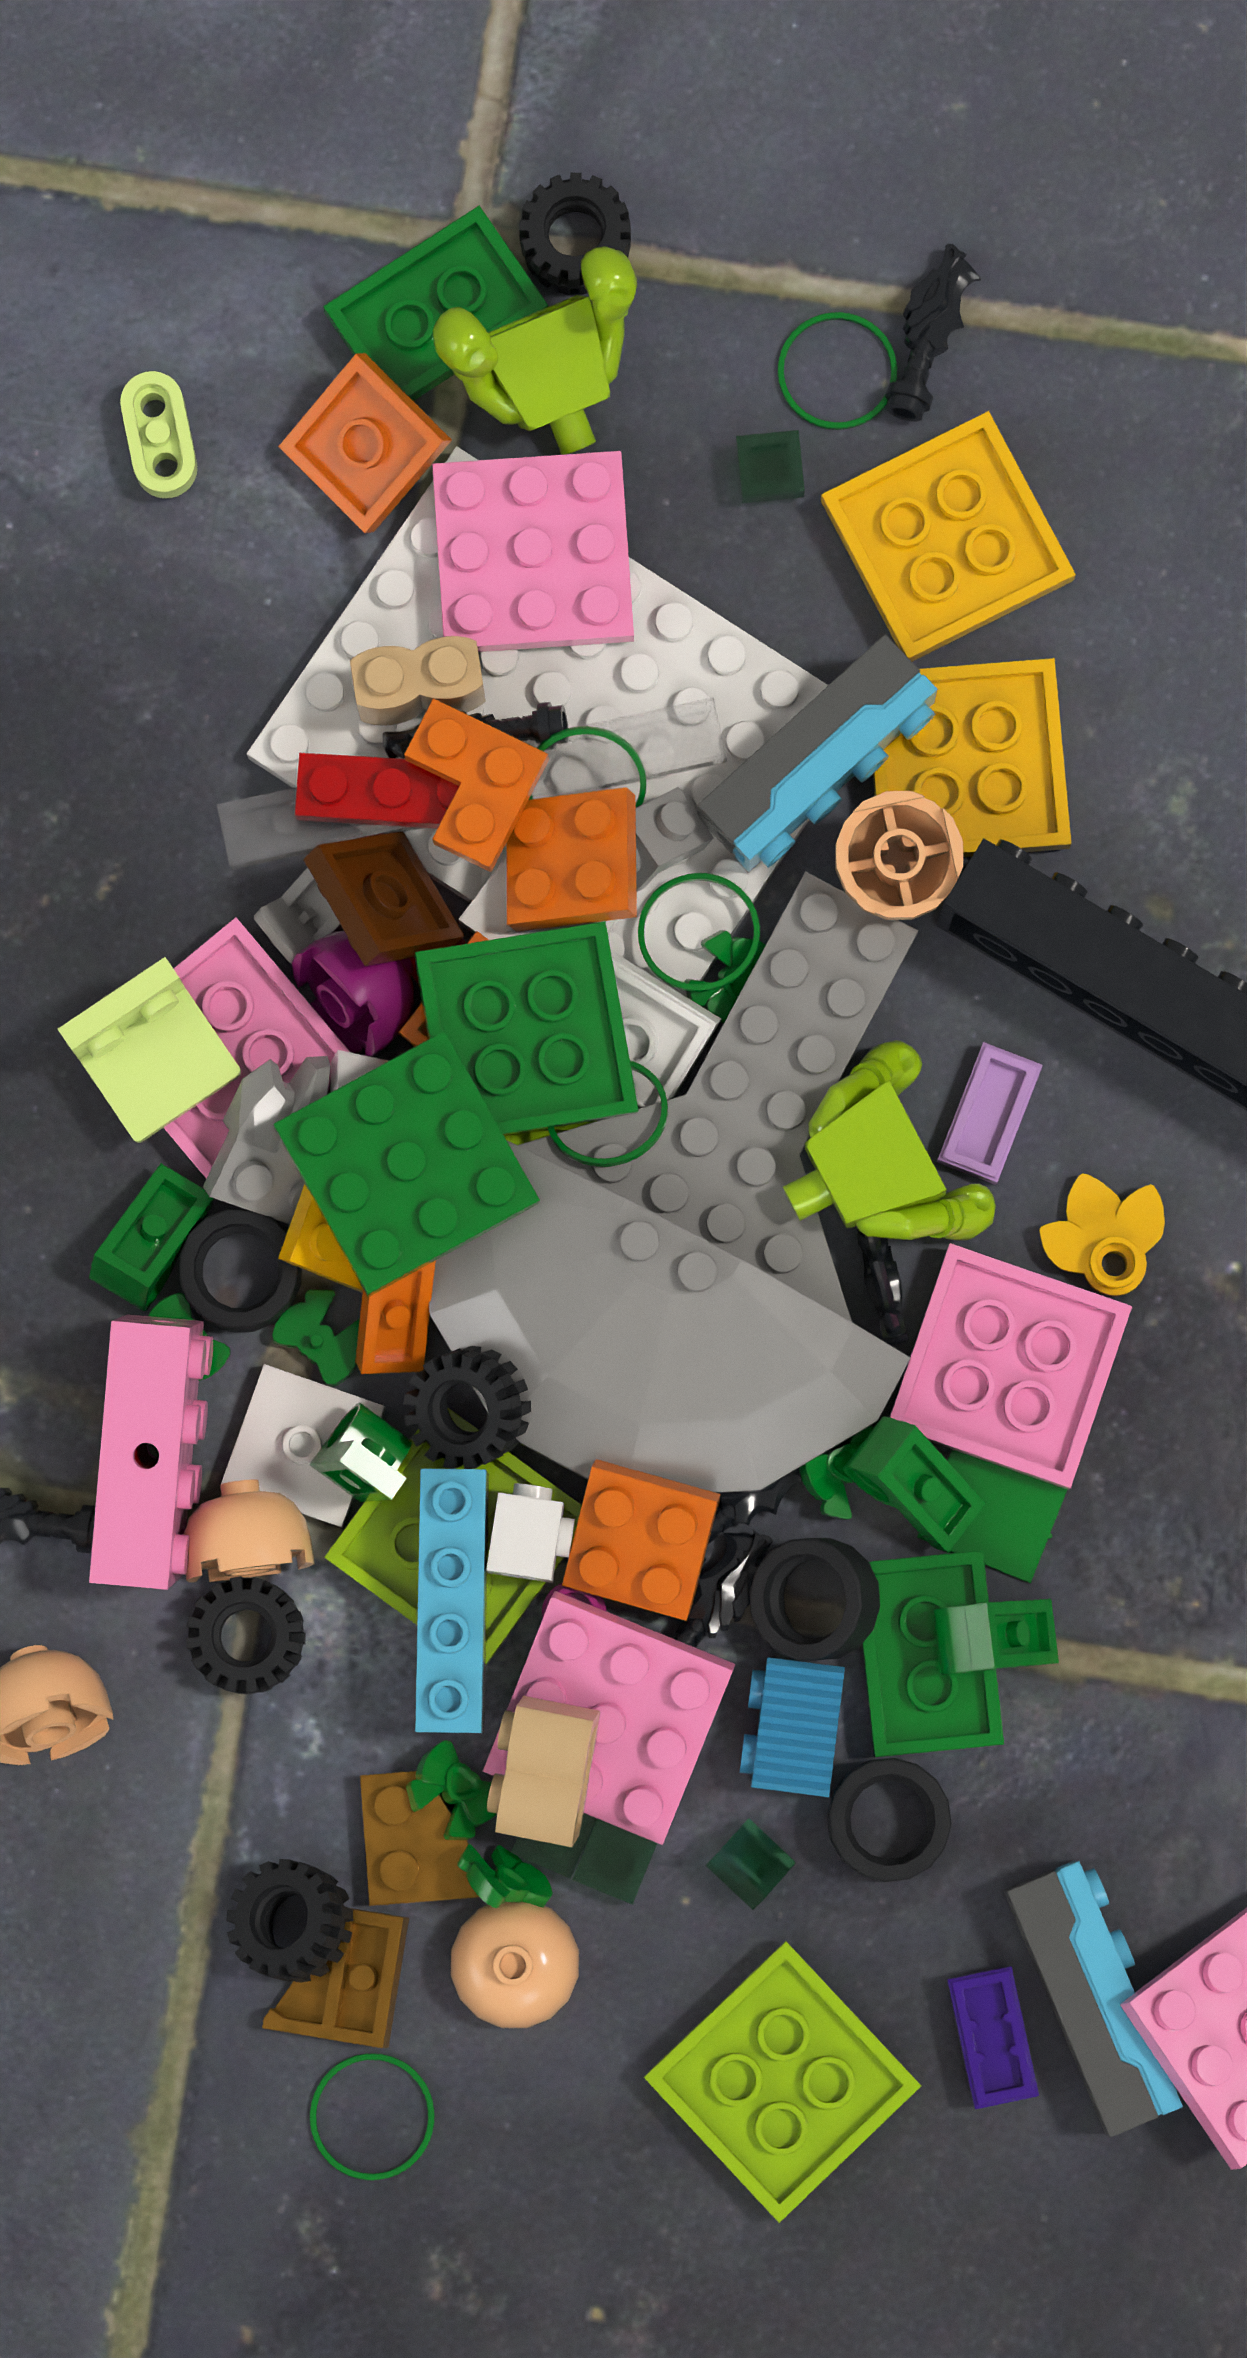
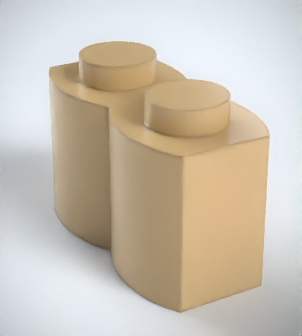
M440 637L421 644L415 650L399 646L375 647L361 652L350 660L356 705L360 719L365 723L383 726L409 721L423 711L426 712L433 698L466 713L486 702L477 641L467 637Z
M528 1696L522 1697L516 1706L515 1712L505 1710L499 1730L498 1749L508 1751L505 1775L494 1774L487 1803V1812L497 1814L495 1832L573 1847L579 1837L585 1809L589 1773L599 1725V1710Z

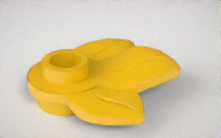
M1082 1173L1076 1179L1067 1197V1221L1048 1223L1039 1229L1043 1249L1052 1263L1061 1270L1084 1274L1088 1284L1097 1292L1107 1296L1125 1295L1133 1291L1141 1283L1147 1267L1145 1254L1156 1245L1163 1235L1165 1218L1161 1197L1155 1186L1150 1184L1139 1188L1121 1202L1118 1195L1104 1183L1088 1174ZM1108 1254L1121 1256L1125 1262L1124 1273L1119 1276L1108 1275L1102 1267L1103 1257Z

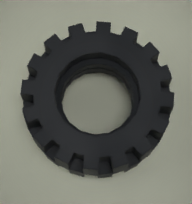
M571 172L570 179L562 180L559 174L550 178L549 186L544 188L540 184L533 190V198L531 201L526 200L522 209L519 239L526 265L532 275L536 273L539 276L541 284L547 288L552 284L558 286L559 293L568 295L570 294V289H579L580 295L588 294L581 273V260L584 255L570 256L557 251L549 240L551 225L557 218L567 213L580 212L588 214L596 219L601 227L602 235L597 247L606 246L622 251L628 258L631 247V223L625 202L621 203L619 193L611 185L606 188L603 186L601 178L592 175L589 181L582 179V173Z
M279 1859V1864L268 1861L259 1865L261 1874L250 1871L242 1879L247 1885L244 1891L235 1888L231 1899L238 1902L236 1910H227L226 1921L235 1924V1929L227 1932L229 1942L240 1947L235 1954L240 1961L249 1964L250 1969L271 1978L302 1983L311 1981V1974L319 1977L330 1971L326 1964L328 1960L338 1963L343 1957L344 1953L338 1949L341 1941L350 1943L352 1932L345 1930V1922L354 1921L353 1910L343 1905V1903L350 1899L346 1890L336 1886L339 1881L332 1875L302 1862ZM301 1895L305 1899L308 1909L307 1925L301 1937L293 1945L281 1948L275 1943L272 1932L274 1915L278 1907L288 1897Z

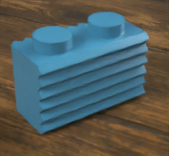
M767 1657L765 1671L752 1669L748 1708L760 1710L757 1735L744 1734L739 1772L752 1774L751 1788L829 1797L845 1667Z

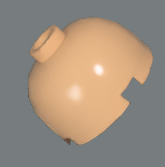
M886 791L863 801L845 820L835 844V870L845 893L863 911L885 920H912L935 910L949 896L963 868V840L953 817L945 809H941L935 802L913 791Z
M257 1479L221 1484V1497L202 1503L189 1517L183 1534L189 1535L188 1567L185 1574L186 1581L197 1582L202 1576V1570L208 1569L209 1582L229 1581L230 1578L240 1576L253 1578L281 1573L280 1564L293 1563L292 1558L294 1557L297 1560L298 1570L315 1565L308 1525L296 1504L281 1493L260 1491L259 1480Z
M33 1645L16 1651L11 1655L10 1661L0 1667V1763L12 1765L31 1764L29 1752H38L52 1747L49 1753L51 1760L63 1758L89 1747L104 1737L109 1731L107 1718L113 1720V1712L107 1691L99 1674L79 1656L64 1651L48 1650L47 1647L42 1645Z
M505 1902L498 1908H493L489 1905L481 1907L461 1926L451 1949V1978L460 2000L477 2018L500 2028H529L551 2019L569 2001L579 1977V1949L571 1929L552 1908L547 1906L542 1908L527 1902Z

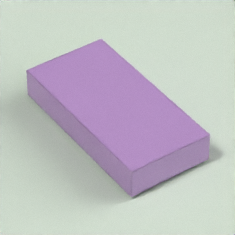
M983 1042L937 1163L996 1185L1043 1065Z

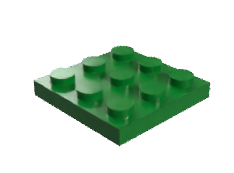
M606 921L415 952L414 959L428 1040L444 1031L446 1032L503 1135L636 1114L639 1111Z
M445 1031L273 1124L277 1135L368 1297L527 1211L540 1202L539 1197Z

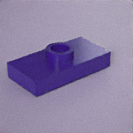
M1012 1966L948 1978L947 1984L974 2109L1039 2096Z

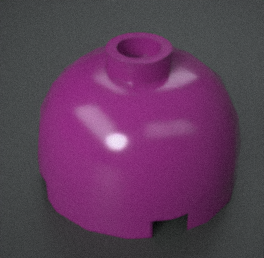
M345 931L331 932L317 939L297 953L292 961L293 976L297 987L300 988L305 983H309L316 997L310 1005L351 1053L356 1054L360 1050L365 1049V1056H375L399 1036L398 1032L414 1011V985L410 974L413 973V965L410 958L364 966L358 953L350 945Z

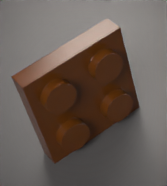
M403 831L319 844L303 859L315 879L320 893L329 903L348 936L350 945L358 953L364 966L412 958L415 952L455 946L464 937L459 925Z

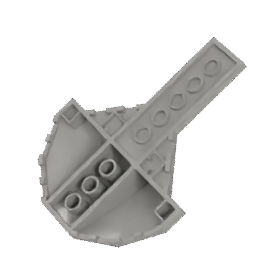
M805 871L686 1095L667 1100V1123L662 1135L651 1149L637 1159L625 1164L596 1167L579 1163L566 1156L558 1149L550 1136L521 1145L507 1141L540 1202L527 1211L437 1259L432 1298L429 1302V1313L451 1351L459 1348L463 1350L470 1346L481 1347V1353L492 1349L501 1354L498 1360L499 1364L502 1365L511 1361L518 1370L511 1375V1378L515 1383L524 1379L528 1390L519 1394L520 1400L531 1401V1412L523 1415L521 1420L528 1422L529 1425L526 1433L516 1437L519 1444L587 1480L589 1479L594 1461L598 1459L715 1493L756 1492L770 1486L775 1481L878 1421L910 1357L852 1323L818 1212L799 1221L782 1187L806 1175L800 1154L805 1146V1142L810 1137L808 1123L829 1087L841 1079L916 938L918 930L899 920H885L863 911L844 891ZM661 1102L640 1108L636 1114L603 1119L557 1133V1135L567 1147L584 1156L592 1158L618 1157L637 1149L650 1138L660 1120ZM473 1387L478 1398L480 1399L481 1403L483 1404L484 1408L488 1413V1408L484 1397L478 1389Z

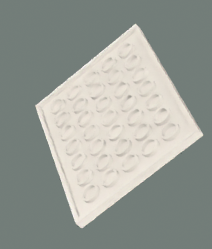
M456 446L445 463L478 460ZM433 481L247 752L249 760L297 790L299 753L389 758L383 747V733L415 729V726L421 723L426 713L423 711L415 718L395 725H373L361 721L356 705L350 660L361 652L375 647L399 646L415 650L427 641L443 637ZM630 557L629 570L634 642L478 652L486 702L478 708L467 712V715L481 713L482 716L493 714L494 718L499 720L511 717L522 718L523 716L532 715V711L537 710L538 703L551 702L552 706L563 705L567 715L568 728L578 726L603 728L621 736L636 750L643 762L646 773V794L643 804L679 787L696 813L697 805L829 686ZM581 734L570 736L568 743L557 744L554 750L544 751L548 754L549 761L532 792L533 799L627 787L635 794L636 802L640 790L639 772L631 756L617 743L601 736ZM523 741L535 748L540 745L536 744L535 741ZM809 819L803 822L794 832L790 834V836L795 841L804 829V827L806 826V824L808 823ZM349 824L367 837L403 831L430 878L469 903L472 902L507 856L506 843L492 872H489L434 845L432 839L437 829ZM712 834L714 839L704 850L658 873L644 889L637 892V917L620 919L608 935L611 953L615 952L665 983L652 972L645 962L638 941L640 915L651 895L660 886L673 878L691 873H708L721 876L735 883L747 894L754 904L786 854L770 867H767L761 861L748 872L735 858L734 853L731 854ZM689 881L679 884L660 896L647 916L644 929L647 951L656 966L671 978L684 982L686 979L702 981L717 958L701 946V941L720 930L728 931L732 937L749 910L736 893L721 884L710 881ZM665 983L669 987L673 988L677 992L687 997V993L685 990L675 988Z

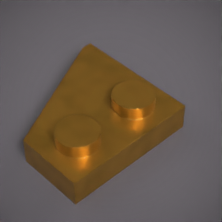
M416 1771L360 1776L369 1906L479 1897L467 1880V1872L457 1866L461 1854L468 1845L467 1840H446L444 1838V1832L451 1813L442 1800L441 1795L439 1794L417 1812L412 1811L406 1785L412 1780H416Z
M350 1908L353 1910L354 1921L345 1922V1930L352 1932L350 1943L341 1941L338 1947L344 1953L343 1957L338 1963L328 1960L326 1964L330 1971L321 1977L311 1974V1981L302 1983L293 1981L276 2007L270 2008L264 2017L262 2028L377 2048H389L409 1918Z

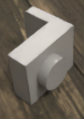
M679 787L636 808L637 892L644 889L658 873L704 850L714 839Z
M308 867L281 898L261 907L254 915L256 923L269 937L271 943L290 963H292L297 953L317 939L331 932L343 930L329 903L320 893Z

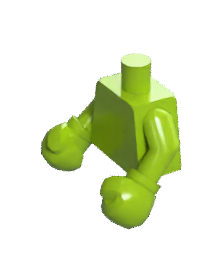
M606 246L593 248L581 260L582 278L589 296L575 295L489 332L486 331L471 312L461 307H454L444 312L433 328L434 345L438 356L452 369L454 375L462 380L472 402L503 424H518L521 429L528 431L550 424L562 455L576 452L596 442L584 408L610 397L609 384L618 375L625 335L624 317L628 315V310L632 305L637 289V278L627 256L622 251Z
M898 1040L878 1044L863 1057L860 1064L852 1069L849 1076L829 1087L808 1123L810 1139L805 1142V1150L815 1170L782 1187L799 1221L833 1204L846 1229L857 1226L859 1231L867 1237L913 1240L930 1236L957 1241L972 1239L989 1228L993 1223L996 1204L993 1194L987 1187L981 1184H969L946 1193L945 1185L898 1098V1095L915 1081L921 1071L922 1061L920 1055L912 1046Z

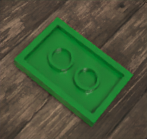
M480 205L323 306L325 315L353 356L357 353H366L413 401L454 375L452 369L438 356L433 337L435 323L448 309L454 307L466 309L489 332L549 307Z
M983 1550L869 1562L878 1580L880 1610L874 1629L862 1643L874 1758L1004 1745L996 1669L941 1675L934 1619L935 1609L989 1602Z

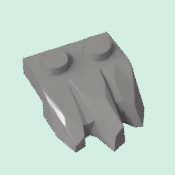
M328 1056L306 1057L290 1083L282 1080L278 1065L271 1059L242 1079L223 1119L229 1132L203 1185L209 1197L288 1224L291 1223L305 1183L277 1135L273 1124L327 1095L331 1068Z

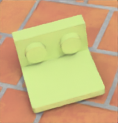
M166 957L58 1028L66 1043L80 1060L128 1133L137 1143L145 1141L241 1075L240 1067L197 1006Z

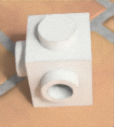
M514 1483L513 1495L498 1493L486 1568L488 1573L553 1583L556 1557L569 1558L575 1519L563 1517V1502L551 1501L553 1489Z

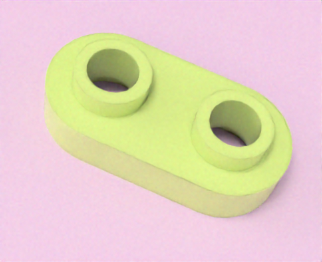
M156 371L140 373L128 381L120 399L134 473L141 487L149 494L158 498L177 497L191 487L197 475V460L184 398L180 387L170 376ZM152 400H159L165 404L163 413L157 417H148L143 413L145 405ZM165 459H170L177 463L176 471L168 477H162L155 473L157 464Z

